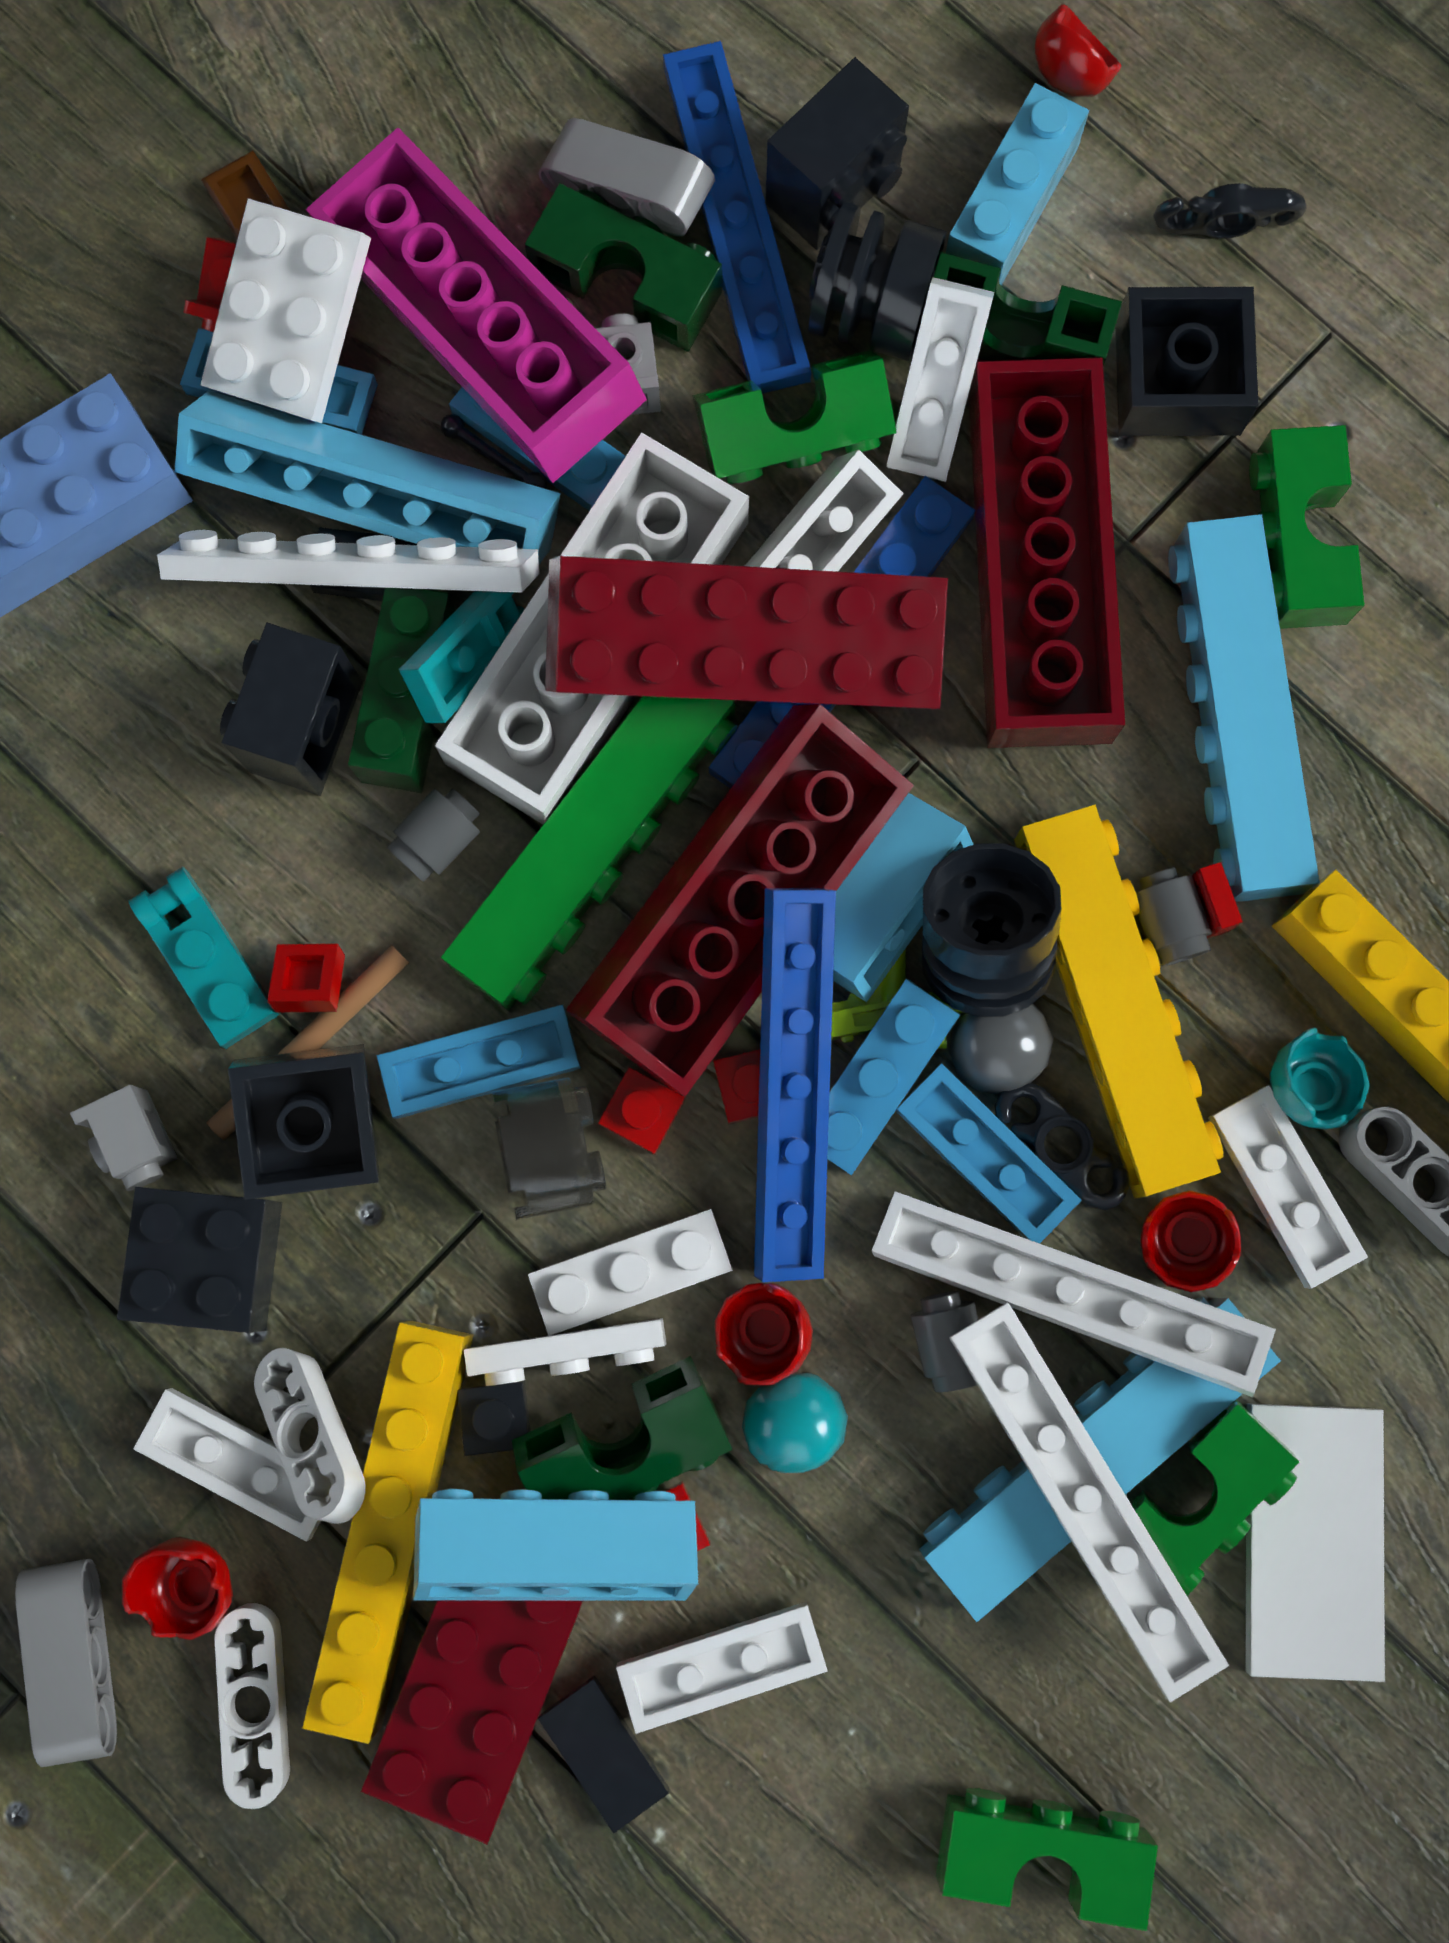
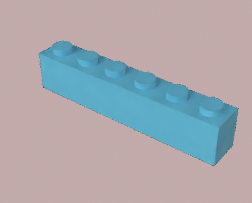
M211 390L207 391L179 413L175 473L415 544L423 539L436 537L454 539L456 547H478L481 542L495 539L512 540L517 543V549H538L539 565L551 549L561 493L334 426L321 424Z
M1262 514L1189 522L1185 525L1174 546L1169 548L1168 566L1172 582L1180 583L1183 605L1178 607L1177 627L1181 642H1189L1192 665L1187 667L1186 687L1190 702L1198 703L1202 725L1196 728L1195 747L1199 762L1201 764L1207 763L1211 787H1207L1204 793L1205 813L1210 825L1217 824L1220 848L1214 851L1213 864L1222 863L1236 902L1302 895L1319 884L1320 881Z
M1203 1296L1195 1299L1196 1301L1245 1318L1229 1298H1213L1209 1302ZM1269 1348L1259 1379L1281 1361L1271 1348ZM1131 1353L1123 1362L1128 1368L1124 1375L1110 1387L1104 1380L1098 1382L1074 1403V1407L1079 1412L1077 1414L1079 1420L1126 1495L1239 1398L1242 1393ZM1023 1461L1010 1472L1005 1466H1000L991 1472L975 1487L974 1492L979 1498L960 1515L953 1508L938 1517L923 1533L928 1542L919 1549L976 1622L982 1619L1071 1542Z

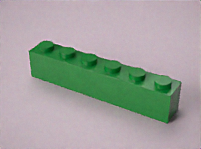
M643 696L441 956L442 960L506 1010L510 1011L517 1001L523 1005L527 1004L544 983L547 974L541 971V969L553 953L557 950L563 955L574 945L585 928V924L580 921V918L594 900L600 904L608 900L624 876L618 870L633 850L640 855L649 847L662 827V824L656 820L670 801L677 805L684 801L700 777V774L694 771L708 752L717 756L737 729V725L732 722L735 718V700Z

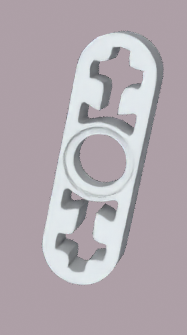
M287 1348L275 1349L269 1352L260 1362L254 1378V1389L297 1505L301 1512L309 1518L334 1524L344 1523L355 1516L363 1503L366 1491L363 1473L317 1361L311 1356ZM286 1386L288 1387L289 1393L283 1391V1389ZM315 1417L318 1422L317 1439L309 1450L303 1452L299 1441L301 1430L309 1419ZM329 1477L335 1478L336 1483L332 1485ZM328 1495H330L331 1501L329 1503L326 1502L325 1499Z
M249 1603L239 1606L220 1621L215 1632V1658L223 1786L228 1797L236 1805L246 1809H257L271 1803L287 1784L290 1775L281 1625L271 1609L262 1604ZM245 1619H250L252 1630H263L264 1640L256 1644L252 1650L253 1668L266 1663L268 1673L264 1671H250L239 1677H234L233 1668L241 1669L247 1664V1652L245 1643L234 1642L232 1634L244 1625ZM255 1686L267 1694L270 1701V1711L264 1721L249 1723L238 1715L235 1708V1698L241 1688ZM270 1732L272 1741L264 1740L258 1746V1760L261 1768L272 1770L273 1776L264 1782L261 1790H255L253 1779L242 1778L241 1771L252 1762V1741L240 1746L238 1745L237 1737L241 1739H255Z

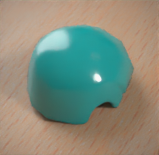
M1317 1028L1307 1029L1280 1049L1269 1074L1273 1096L1282 1111L1293 1121L1305 1127L1317 1129H1333L1346 1125L1362 1110L1370 1087L1365 1064L1348 1045L1347 1039L1344 1036L1317 1033Z
M793 1373L774 1385H760L746 1401L742 1430L749 1452L761 1464L767 1465L770 1470L780 1473H805L819 1468L828 1462L844 1443L848 1415L840 1393L821 1377L812 1373Z

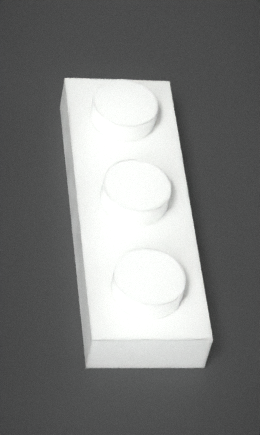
M932 278L896 424L897 433L893 437L886 467L946 482L994 292Z
M1269 1085L1208 1117L1209 1121L1215 1126L1223 1146L1304 1288L1312 1289L1368 1258L1287 1115L1282 1111L1273 1096V1091Z
M710 1209L528 1274L548 1336L733 1270L712 1210Z
M663 1318L471 1347L464 1349L467 1376L484 1374L486 1386H493L525 1380L524 1368L549 1364L551 1376H558L590 1370L588 1358L614 1354L616 1366L653 1361V1348L665 1346L667 1343Z
M173 1388L165 1389L133 1449L306 1542L312 1539L321 1520L309 1518L299 1509L274 1442ZM329 1477L331 1484H335L336 1479ZM330 1495L325 1498L328 1503L331 1501Z
M807 1602L618 1662L616 1666L636 1734L827 1672V1666Z

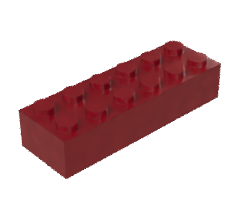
M1103 358L977 362L969 390L974 504L976 510L975 523L987 748L1112 744L1125 726Z
M558 556L549 559L545 691L940 709L948 578Z
M821 704L793 705L572 1000L566 1011L662 1085L686 1096L762 993L765 888H827L837 891L914 785Z

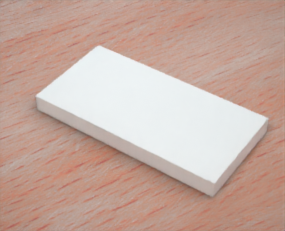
M1247 1403V1410L1294 1453L1299 1463L1292 1470L1297 1476V1480L1290 1490L1272 1506H1269L1263 1500L1246 1518V1521L1251 1524L1246 1534V1673L1253 1677L1385 1682L1383 1410L1374 1408Z

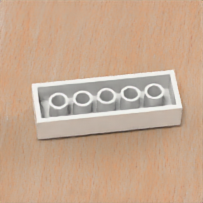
M641 432L560 556L721 565L748 524L749 496ZM549 573L435 745L447 766L543 825L602 750L636 697L629 695L545 691Z

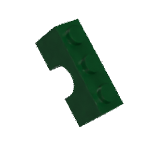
M559 183L524 244L527 259L550 283L582 299L593 281L606 271L623 269L636 274L642 280L633 297L634 315L637 317L638 323L651 322L653 335L687 352L690 351L722 294V263L718 262L710 251L695 243L684 245L664 235L656 224L644 217L633 216L631 219L611 209L602 197L586 189H581L577 192Z
M941 252L934 278L994 292L978 358L987 361L1103 358L1104 366L1122 301L1064 285L1061 286L1058 296L1050 301L1036 302L1021 299L1010 294L1001 286L999 282L1001 268Z
M385 588L348 762V766L361 783L417 793L423 792L434 733L430 723H425L399 669L456 611L448 593L412 588Z
M689 1356L631 1384L641 1419L633 1433L621 1441L599 1443L589 1439L580 1430L572 1412L512 1440L517 1473L526 1490L537 1491L541 1493L542 1499L568 1500L570 1494L586 1490L606 1492L609 1494V1500H635L636 1495L655 1491L660 1484L687 1471H699L707 1468L719 1456L733 1450L721 1418L692 1357Z

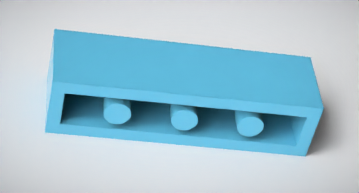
M445 1489L434 1492L432 1498H420L415 1517L413 1600L686 1601L698 1585L695 1501H676L675 1494L671 1492L650 1491L636 1495L635 1500H609V1494L606 1492L586 1490L570 1494L568 1500L542 1499L541 1493L533 1490L507 1491L501 1494V1499H473V1493L468 1490Z

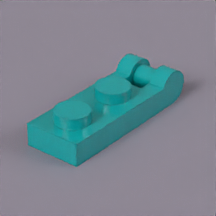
M474 591L399 669L425 723H446L463 704L525 610L523 607L516 606L512 597L514 592Z
M182 866L166 876L168 881L166 885L152 894L144 890L128 902L138 920L149 932L219 1046L227 1049L280 1014L275 1013L267 1002L268 995L190 873ZM184 904L191 918L173 929L165 915Z

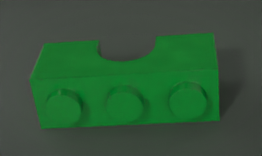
M869 350L811 365L816 387L815 398L808 412L792 422H778L768 417L762 391L752 380L692 395L709 469L717 478L726 477L727 483L735 484L761 477L763 475L762 467L785 462L787 468H801L820 462L822 460L821 452L841 447L845 448L846 453L856 450L864 452L879 447L881 445L880 437L897 433L883 358Z
M1346 425L1271 429L1258 451L1251 455L1249 480L1252 490L1260 491L1261 512H1258L1257 515L1262 514L1280 629L1347 625L1365 606L1358 545H1327L1311 534L1305 521V511L1315 508L1335 507L1352 485Z
M1237 1400L1202 1428L1188 1443L1191 1453L1213 1475L1212 1494L1208 1502L1201 1509L1190 1514H1173L1160 1508L1143 1491L1131 1502L1132 1507L1186 1596L1195 1589L1205 1575L1199 1566L1217 1548L1223 1554L1232 1550L1251 1527V1524L1245 1520L1248 1515L1263 1500L1269 1506L1274 1505L1290 1490L1297 1480V1476L1292 1472L1299 1463L1297 1457Z
M980 1788L966 1789L965 1797L947 1794L936 1879L942 1896L1010 1907L1014 1881L1023 1865L1041 1856L1057 1857L1070 1865L1071 1880L1068 1900L1079 1920L1147 1931L1158 1845L1148 1831L1140 1827V1820L1131 1815L1114 1811H1100L1099 1820L1073 1816V1808L1059 1802L1036 1799L1032 1802V1808L1006 1804V1797L1000 1793Z

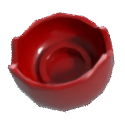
M1060 5L1042 22L1037 31L1034 49L1040 73L1053 88L1072 97H1093L1105 90L1121 69L1122 65L1117 58L1095 37L1067 5Z
M1188 1190L1164 1197L1145 1218L1141 1231L1143 1260L1147 1267L1166 1286L1190 1293L1214 1288L1232 1274L1239 1261L1241 1237L1238 1222L1233 1212L1228 1210L1224 1203L1212 1195Z
M760 1282L745 1285L725 1299L715 1319L716 1355L737 1376L738 1382L745 1385H774L800 1369L811 1350L813 1328L807 1310L803 1303L788 1289L776 1283Z
M185 1537L171 1538L147 1549L134 1559L122 1578V1605L127 1614L134 1613L143 1616L150 1625L153 1637H178L188 1640L200 1637L219 1625L229 1609L233 1597L230 1572L223 1557L208 1543Z

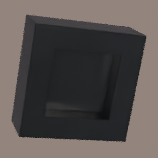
M525 1381L458 1390L464 1456L512 1451V1440L530 1432Z

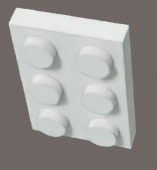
M248 199L200 385L322 424L371 237L359 231Z

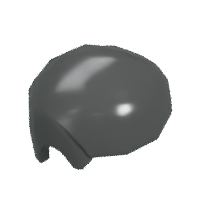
M1034 1004L1004 1017H976L964 1013L958 1018L953 1027L949 1053L957 1074L976 1091L999 1094L1002 1091L1014 1090L1031 1083L1042 1073L1043 1069L1049 1064L1054 1038L1045 1014Z

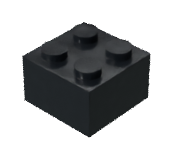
M854 57L767 140L766 204L813 248L818 250L825 235L828 234L835 223L844 202L857 205L861 209L874 195L877 198L885 196L899 180L902 174V168L900 167L902 152L907 142L905 132L909 105Z
M1128 287L1115 326L1119 436H1241L1259 406L1254 287Z
M266 622L260 640H252L245 653L242 672L246 678L238 699L232 698L224 709L220 723V733L224 736L221 743L251 774L321 796L363 682L339 645Z
M364 1044L233 1060L228 1068L245 1200L379 1182V1164Z
M135 1187L117 1320L244 1333L266 1331L283 1202L264 1199L245 1200L244 1197Z

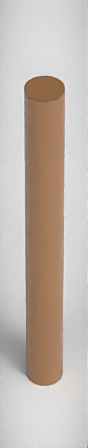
M391 945L339 995L337 1012H321L278 1054L320 1049L403 970L409 962ZM232 1098L206 1122L212 1131L223 1140H226L236 1130Z

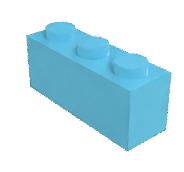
M1035 83L950 232L945 253L1001 268L999 282L1002 285L1079 147L1089 110Z
M907 794L836 891L834 982L865 1002L869 1000L923 925V887L933 867L951 852L974 845L965 825L914 795Z

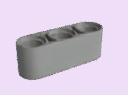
M578 118L568 119L538 172L540 180L552 193L555 192L559 183L577 192L581 189L592 191L602 197L611 209L631 219L633 216L644 217L656 224L663 233L678 237L686 234L715 182V176L710 167L689 152Z
M1381 1107L1358 1113L1352 1120L1340 1128L1338 1141L1341 1152L1347 1161L1427 1239L1449 1257V1156L1408 1116L1397 1109ZM1371 1121L1381 1125L1387 1134V1148L1381 1155L1371 1151L1366 1144L1365 1131ZM1419 1168L1427 1170L1435 1183L1434 1194L1427 1202L1421 1199L1414 1191L1413 1178Z
M83 1559L23 1569L16 1581L15 1598L30 1736L35 1760L40 1767H48L111 1756L116 1745L117 1724L101 1586L96 1565L92 1559Z

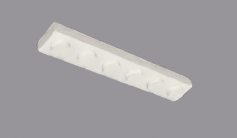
M194 530L180 534L178 542L157 555L160 577L166 580L522 593L540 574L538 549H517L515 541L506 539L484 541L478 547H456L454 539L444 537L423 539L417 542V545H395L393 537L383 535L363 537L358 539L356 543H335V537L330 534H309L297 538V541H276V535L271 532H251L242 534L237 539H218L217 532Z
M896 1191L872 1248V1253L877 1258L1001 1304L1009 1303L1011 1308L1253 1397L1276 1331L1274 1328Z
M1003 1304L950 1336L951 1342L1165 1698L1172 1702L1229 1666L1010 1304Z

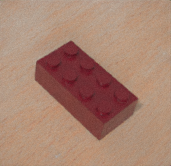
M437 1600L361 1792L488 1845L584 1601Z

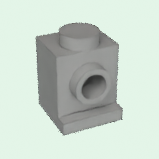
M615 314L605 318L602 321V328L595 329L624 358L632 357L627 361L647 399L631 415L661 412L651 322L638 323L637 317L631 314Z
M128 1085L70 1113L75 1125L92 1129L94 1136L88 1139V1144L98 1167L104 1173L111 1172L113 1178L122 1179L127 1191L135 1190V1187H144L160 1179L164 1175L160 1167L178 1159L151 1096L146 1089Z

